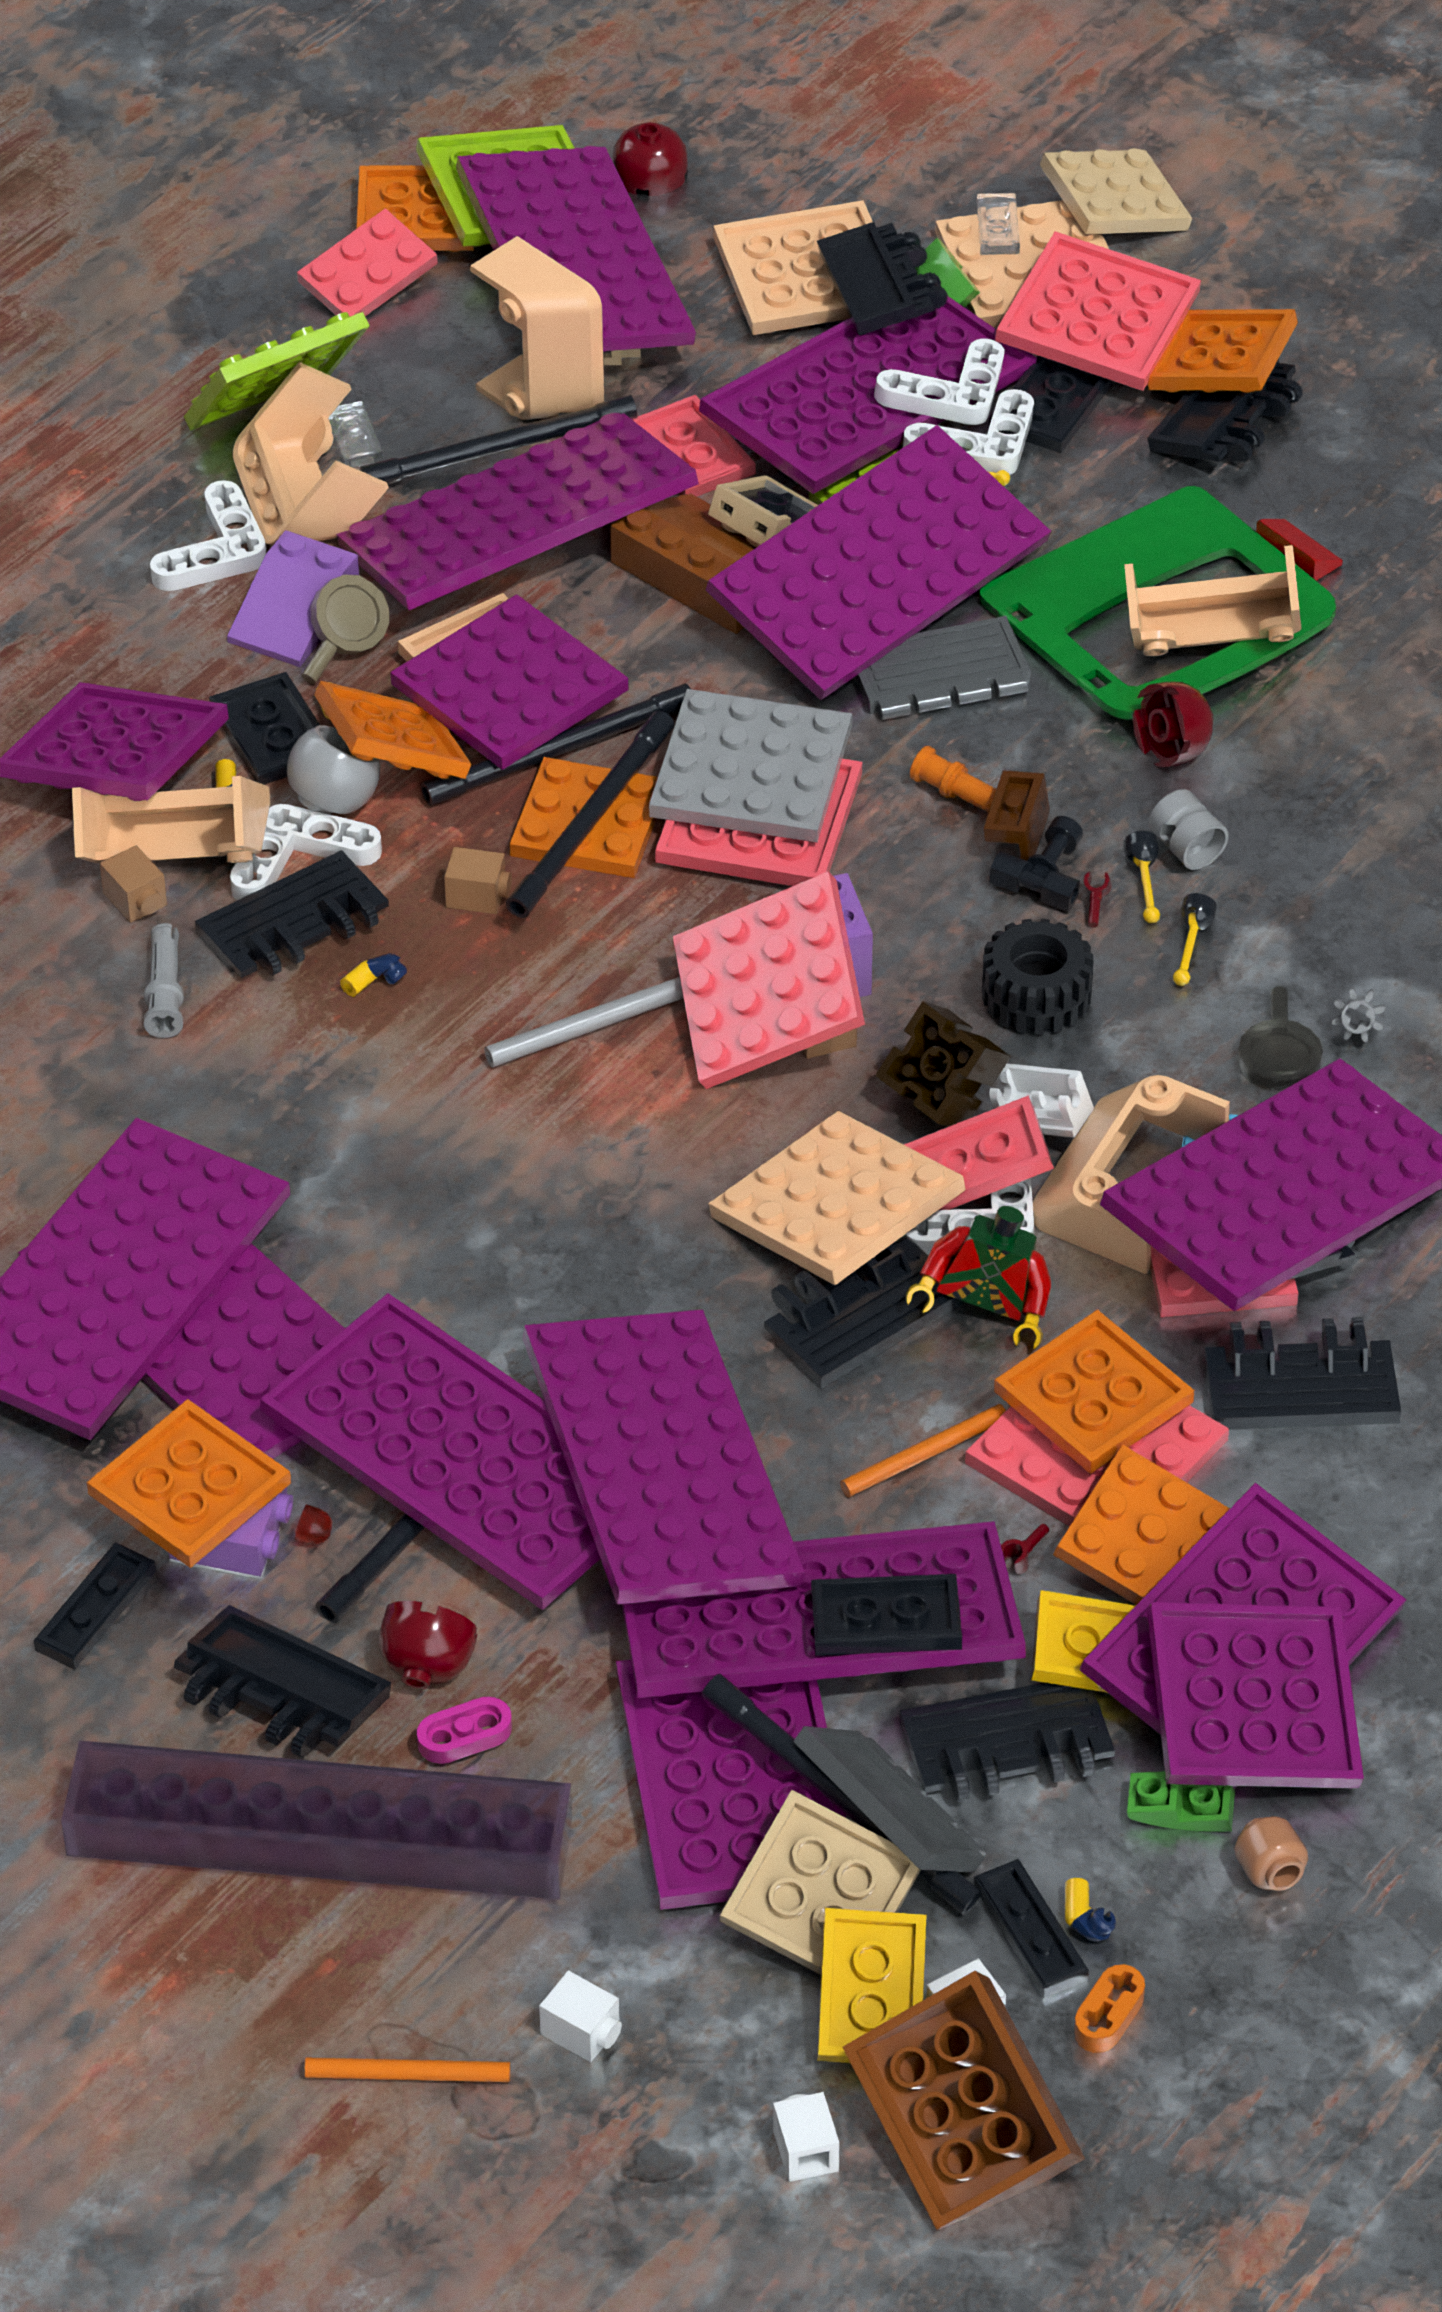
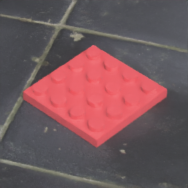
M1054 231L997 327L995 341L1144 391L1148 384L1149 376L1199 294L1201 280Z
M842 759L818 843L666 820L655 850V863L788 886H795L823 873L830 872L862 776V762Z
M829 871L673 936L698 1080L706 1089L865 1025L837 880Z
M1189 1405L1128 1448L1188 1483L1228 1441L1229 1428ZM1010 1407L965 1453V1464L1069 1527L1113 1460L1111 1459L1093 1473H1088L1013 1407Z

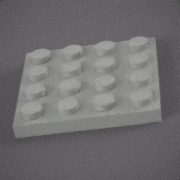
M687 689L649 804V817L818 843L851 732L852 713Z

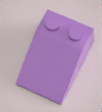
M285 530L266 553L227 635L228 643L301 667L321 642L311 623V604L316 592L331 579L345 574L359 575L358 554Z

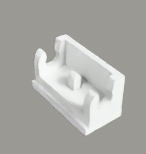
M1006 1064L999 1075L1000 1082L1004 1087L1003 1096L999 1088H990L989 1092L993 1109L1029 1095L1044 1135L1074 1138L1094 1109L1081 1071Z

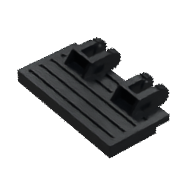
M871 222L817 240L819 253L859 336L935 311L936 308L940 309V307H944V304H947L948 294L942 288L938 275L931 272L917 275L915 267L923 266V263H926V259H928L924 247H921L918 235L910 231L904 234H897L893 223L876 227L875 223Z
M1278 359L1261 391L1249 393L1241 391H1216L1207 393L1202 390H1188L1147 437L1150 451L1216 462L1223 460L1245 463L1251 458L1253 448L1257 449L1265 440L1264 431L1258 428L1257 425L1252 424L1259 415L1283 418L1289 413L1291 403L1295 404L1302 397V386L1295 380L1290 379L1296 372L1295 365L1279 363Z
M341 850L196 920V933L231 972L236 971L241 978L257 971L255 961L267 970V973L273 976L282 971L280 958L275 951L280 949L293 964L302 962L305 959L303 948L331 935V928L328 925H331L341 934V937L348 939L356 934L354 922L349 915L354 914L364 923V926L366 925L367 928H371L379 923L377 912L388 907L389 900Z
M907 1238L896 1244L892 1243L876 1255L881 1261L878 1262L873 1257L858 1268L856 1272L866 1282L853 1272L836 1285L829 1283L823 1286L807 1271L800 1272L794 1276L793 1280L795 1281L794 1284L798 1293L805 1298L808 1304H805L785 1285L780 1284L772 1289L771 1297L773 1302H775L779 1310L782 1311L793 1325L783 1315L778 1313L764 1321V1328L777 1340V1347L820 1389H823L966 1303L937 1292L939 1284L935 1283L931 1290L934 1295V1304L929 1311L922 1313V1309L928 1301V1293L923 1290L916 1291L912 1295L909 1305L907 1304V1290L910 1286L920 1283L922 1276L919 1273L928 1257L916 1243Z
M1362 1317L1351 1318L1349 1336L1352 1346H1338L1337 1327L1333 1318L1322 1319V1342L1325 1359H1319L1317 1343L1278 1344L1279 1360H1275L1270 1321H1259L1257 1342L1260 1349L1245 1350L1242 1323L1230 1322L1229 1336L1232 1362H1227L1225 1346L1205 1347L1206 1379L1211 1417L1229 1428V1430L1400 1423L1401 1406L1390 1340L1370 1341L1371 1357H1368V1346Z
M228 1605L187 1643V1650L175 1659L174 1662L175 1669L190 1676L201 1668L186 1685L183 1699L186 1702L197 1705L214 1689L219 1688L214 1693L209 1706V1712L219 1718H222L223 1715L225 1716L240 1701L250 1704L272 1716L285 1704L286 1706L268 1724L265 1739L274 1745H278L299 1727L301 1729L296 1733L290 1748L293 1754L303 1758L322 1740L338 1747L390 1697L392 1683L231 1605Z
M1040 1683L900 1710V1725L923 1790L926 1793L944 1790L945 1781L943 1776L948 1775L957 1801L967 1800L970 1797V1784L965 1775L967 1771L978 1770L982 1787L988 1796L999 1793L998 1775L999 1778H1006L1040 1771L1038 1757H1043L1051 1781L1054 1783L1064 1781L1065 1764L1060 1753L1073 1751L1077 1768L1082 1777L1094 1775L1093 1757L1094 1760L1115 1756V1749L1094 1690Z

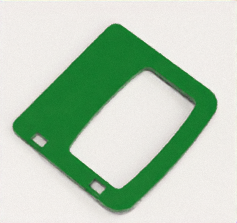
M1186 486L1003 574L980 588V603L996 618L1006 616L1011 628L1014 629V633L1076 687L1080 686L1092 697V701L1105 712L1126 720L1133 719L1134 710L1141 709V702L1144 697H1137L1146 686L1161 682H1183L1204 694L1299 645L1328 627L1336 615V603L1332 594L1295 564L1301 630L1294 633L1293 639L1285 642H1271L1269 638L1238 641L1189 666L1139 686H1129L1123 683L1067 635L1069 632L1086 621L1128 599L1124 564L1133 563L1137 588L1152 587L1169 578L1224 556H1232L1239 559L1257 575L1287 571L1286 558L1282 552L1207 491L1197 486ZM1019 610L1028 618L1019 621L1011 613ZM1097 677L1106 685L1098 689L1089 680Z

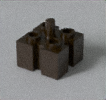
M922 1001L904 1029V1032L911 1036L904 1049L896 1046L892 1048L875 1076L898 1094L916 1099L913 1105L937 1124L949 1127L974 1116L983 1102L975 1094L982 1083L993 1086L1011 1056L986 1037L971 1033L973 1027L949 1009Z

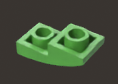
M936 238L925 249L928 258L926 263H923V266L921 265L919 268L915 267L917 275H924L925 272L935 273L938 275L941 286L945 289L948 296L963 307H966L980 291L962 271L963 267L943 242Z
M1165 1771L1131 1773L1127 1814L1131 1820L1164 1828L1204 1832L1232 1831L1235 1790L1233 1786L1166 1784Z

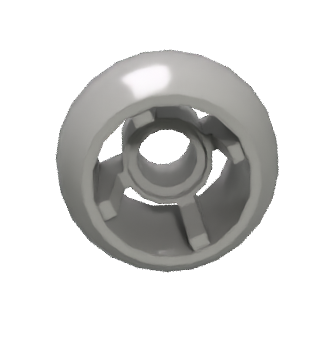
M319 725L300 736L292 747L287 761V777L292 789L299 794L298 800L310 810L332 815L333 812L349 814L360 809L374 794L380 777V763L378 758H374L372 761H365L353 756L342 737L337 733L336 728Z

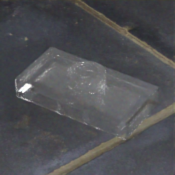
M977 194L976 209L980 255L1019 254L1020 239L1016 194Z
M358 401L339 405L328 419L332 427L333 443L341 463L358 468L383 461L382 448L363 402Z

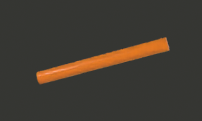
M997 1404L841 1480V1489L845 1496L850 1498L987 1431L1006 1412V1409L1002 1404Z
M305 2058V2078L510 2082L511 2062Z

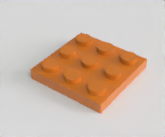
M423 165L359 166L357 228L382 210L387 209L433 251L458 252L474 250V246H462Z
M1295 309L1189 310L1149 376V390H1165L1167 392L1202 390L1207 393L1216 391H1241L1244 393L1261 391L1298 324Z
M324 681L319 682L314 696L353 756L365 761H372L374 758L386 760L393 766L404 770H410L411 767L425 769L430 774L443 779L449 778L450 775L466 779L471 762L447 727L416 703Z
M544 757L512 836L510 856L540 862L612 769ZM636 773L564 866L635 879L657 818L649 817V804L658 777Z
M1098 1309L994 1380V1392L1090 1474L1113 1459L1122 1444L1130 1447L1194 1401V1389Z
M187 1399L87 1481L88 1495L186 1566L192 1568L291 1484L290 1471Z
M1122 1444L1057 1545L1053 1555L1137 1605L1230 1508Z

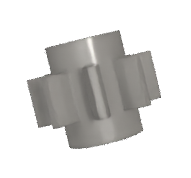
M1350 987V999L1347 1002L1335 999L1334 1005L1343 1011L1342 1015L1334 1017L1331 1022L1332 1025L1343 1023L1346 1028L1344 1033L1345 1040L1350 1038L1352 1033L1361 1035V1039L1365 1043L1368 1041V1030L1371 1027L1382 1031L1384 1025L1375 1017L1376 1014L1386 1010V1005H1374L1371 1001L1374 994L1373 989H1370L1366 996H1357L1355 988ZM1360 1004L1367 1007L1366 1016L1370 1020H1360L1357 1025L1353 1024L1350 1021L1352 1014L1347 1009L1349 1007L1357 1009Z

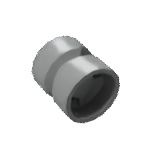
M1186 789L1176 790L1166 795L1154 807L1149 817L1151 832L1165 846L1169 847L1175 857L1188 869L1196 870L1210 865L1220 856L1227 845L1229 833L1226 827L1212 813L1207 811L1206 807L1192 792Z

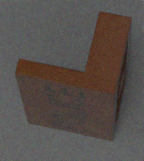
M1002 771L983 828L985 841L1019 844L1020 857L1026 861L1030 856L1036 854L1050 812L1044 773Z

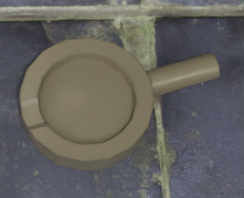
M345 574L326 582L316 592L311 604V623L322 644L302 673V678L310 684H316L336 652L356 655L373 648L385 636L389 625V606L384 594L372 582L360 575Z

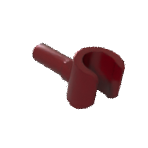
M1090 871L1084 876V885L1089 893L1090 901L1087 925L1092 928L1098 927L1102 898L1111 891L1112 884L1107 872L1104 875V884L1098 888L1090 886L1092 882Z
M1040 1524L1025 1540L1010 1539L1001 1544L1005 1563L1011 1557H1019L1014 1563L1016 1574H1024L1028 1570V1555L1050 1532L1049 1527L1046 1524Z

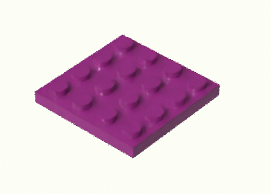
M517 594L390 672L391 684L501 770L629 690L627 676Z
M79 682L0 758V777L15 779L20 783L33 782L52 785L57 789L81 787L102 795L109 794L128 797L132 801H148L229 719L227 704Z
M1174 1602L1150 1603L1147 1616L1166 1784L1360 1788L1364 1776L1341 1607Z

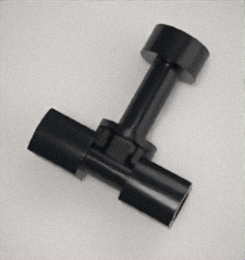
M1055 817L1045 832V840L1048 843L1041 855H1032L1027 861L1000 851L991 865L989 883L1016 893L1022 886L1041 893L1040 902L1069 912L1077 900L1080 880L1059 873L1056 863L1062 853H1071L1075 850L1083 837L1081 826L1070 817Z

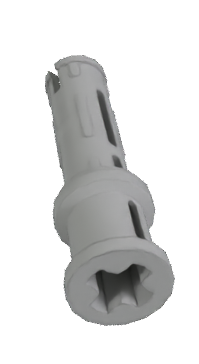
M167 923L158 924L151 930V982L144 992V1000L148 1006V1011L144 1015L143 1025L150 1035L157 1038L173 1037L179 1034L183 1028V1016L179 1012V1007L183 1003L184 992L177 982L179 932L175 927L172 930L171 937L172 925Z

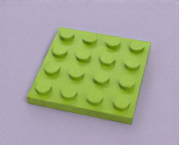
M563 125L421 137L417 139L416 152L462 246L465 247L490 244L456 170L457 156L473 155L476 153L497 154L510 153L512 151H543L551 148L574 149V146Z
M348 312L340 313L327 320V326L314 331L312 326H308L293 333L290 336V341L279 345L276 340L269 341L254 350L256 354L242 359L241 354H237L220 362L219 370L209 377L210 382L200 389L202 393L191 401L193 405L184 415L190 431L267 401L299 362L331 375L370 327L364 313L361 312L353 316H349Z

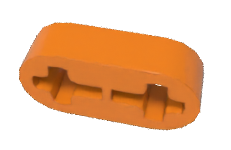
M1122 1964L1109 1967L1102 1973L1075 2016V2040L1084 2050L1093 2053H1104L1111 2050L1119 2042L1144 2002L1145 1980L1140 1971L1132 1966ZM1123 1985L1130 1987V1991H1123L1117 2001H1113V1989L1120 1990ZM1103 2015L1107 2017L1106 2028L1100 2027L1096 2032L1089 2030V2026L1095 2027Z

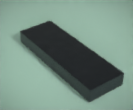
M115 1542L34 1639L35 1651L75 1670L156 1572L155 1561Z
M1019 1859L974 1876V1886L982 1891L980 1898L1043 1999L1088 1981L1089 1969Z

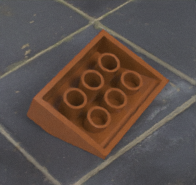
M693 494L666 498L622 517L610 525L611 562L734 634L739 633L745 628L705 589L709 579L756 547L746 541V536L725 530L721 526L722 522L708 515L711 504Z
M977 1971L969 1973L842 2047L938 2231L1030 2190L1085 2159L991 1979Z

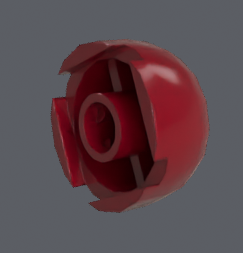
M653 122L634 125L625 130L614 145L612 161L628 193L636 194V189L649 190V196H659L671 193L683 185L686 172L688 173L686 146L677 132L668 126Z
M1161 682L1150 684L1140 691L1137 698H1144L1141 702V709H1136L1133 713L1134 733L1139 748L1144 755L1151 750L1160 760L1154 763V765L1157 767L1182 765L1194 760L1207 748L1213 731V713L1207 700L1199 690L1183 682Z
M396 1601L387 1605L379 1634L381 1655L390 1669L402 1676L401 1681L405 1685L416 1689H428L430 1684H441L457 1678L466 1668L475 1649L478 1635L476 1634V1625L465 1616L445 1607L438 1606L436 1614L420 1611L423 1602Z

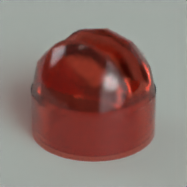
M306 1504L301 1514L294 1540L309 1545L324 1543L331 1535L332 1519L322 1509Z

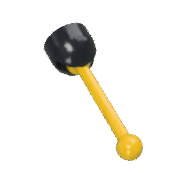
M1136 831L1125 837L1123 841L1124 853L1127 861L1132 866L1140 869L1146 905L1143 918L1147 923L1153 924L1159 920L1160 912L1154 906L1149 866L1158 857V841L1156 835L1152 832Z
M1188 894L1182 902L1180 910L1181 921L1189 929L1180 967L1173 974V981L1178 986H1185L1190 981L1188 968L1198 929H1207L1215 917L1217 904L1211 897L1205 894Z

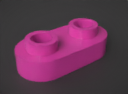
M480 1697L425 1717L417 1728L418 1750L426 1760L444 1764L496 1747L504 1743L511 1734V1710L504 1701L498 1698ZM485 1726H491V1728L486 1730L481 1729Z

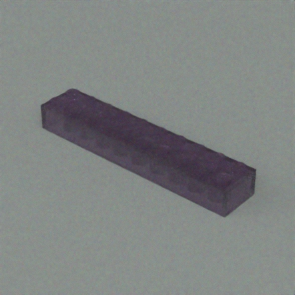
M79 1740L61 1823L66 1856L560 1900L572 1824L571 1783Z

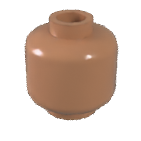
M1277 1816L1256 1818L1247 1823L1238 1836L1234 1847L1236 1859L1250 1881L1257 1888L1263 1890L1283 1891L1291 1888L1302 1878L1308 1862L1307 1848L1292 1825L1286 1819Z

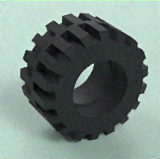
M1025 919L1019 925L1013 922L1006 925L1004 932L996 931L992 935V941L987 942L983 955L982 1000L984 1006H988V1013L993 1018L1000 1017L999 1023L1003 1026H1015L1016 1031L1025 1033L1026 1030L1035 1031L1034 1034H1044L1046 1030H1051L1055 1033L1062 1031L1063 1025L1071 1027L1076 1024L1078 1017H1084L1088 1011V1005L1091 1003L1094 958L1091 953L1090 944L1088 941L1082 940V934L1076 929L1069 931L1068 925L1061 922L1052 924L1049 919H1041L1040 922H1032L1031 919Z

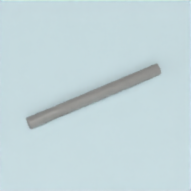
M680 977L488 1045L484 1048L486 1059L493 1068L681 1000L684 997Z

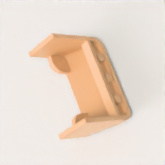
M518 236L470 265V272L498 290L499 312L506 322L522 330L523 355H519L475 384L476 390L504 408L510 415L521 420L554 418L559 416V413L576 412L604 402L602 303L595 288Z
M301 362L294 367L240 433L233 448V460L252 514L265 539V543L271 546L275 544L285 530L319 542L337 538L336 534L348 531L352 524L361 521L389 488L387 482L337 460L322 476L317 460L330 449L333 442L332 427L328 418L352 389L350 384Z
M1293 545L1284 546L1287 567L1285 572L1137 588L1133 563L1124 564L1130 627L1134 647L1142 650L1145 656H1160L1168 653V649L1262 638H1269L1271 642H1285L1293 639L1294 633L1301 630Z
M232 776V787L156 792L148 801H132L128 797L105 796L81 787L72 788L75 857L93 863H100L137 845L151 861L227 856V862L230 863L253 861V854L262 851L270 807L269 786L242 776Z
M1162 1075L1147 1077L1103 1096L1097 1102L1092 1113L1033 1200L1035 1226L1044 1233L1147 1275L1151 1266V1245L1100 1206L1103 1192L1118 1184L1109 1172L1143 1120L1179 1135L1198 1139L1229 1121L1230 1102Z

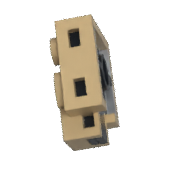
M764 475L717 485L708 515L722 522L721 526L725 530L746 536L747 542L758 547L818 505Z

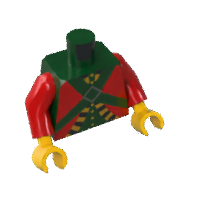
M1001 1206L998 1208L994 1219L977 1215L973 1218L969 1227L958 1226L934 1243L919 1273L922 1276L920 1283L910 1286L907 1290V1304L909 1305L912 1295L916 1291L923 1290L928 1293V1301L924 1305L922 1313L929 1311L934 1304V1295L931 1290L935 1283L939 1284L937 1292L1018 1321H1020L1022 1314L1026 1315L1024 1324L1015 1329L1013 1340L1015 1345L1019 1346L1021 1331L1024 1328H1030L1036 1334L1033 1349L1037 1348L1043 1340V1333L1038 1323L1039 1318L1045 1317L1051 1290V1278L1044 1256L1035 1251L1037 1237L1033 1233L1020 1229L1024 1220L1022 1212L1011 1206Z

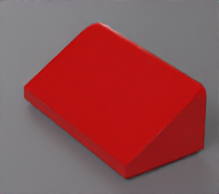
M1260 519L1257 521L1256 532L1284 555V546L1293 545L1295 564L1316 581L1342 565V559L1286 519Z

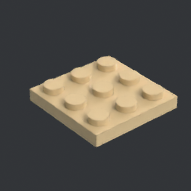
M1136 148L1119 151L1098 149L1084 152L1064 150L1043 154L1040 167L1085 234L1188 231L1192 221L1191 215L1146 150Z
M791 1790L720 1914V1922L821 1975L825 1908L897 1913L921 1870L891 1841Z

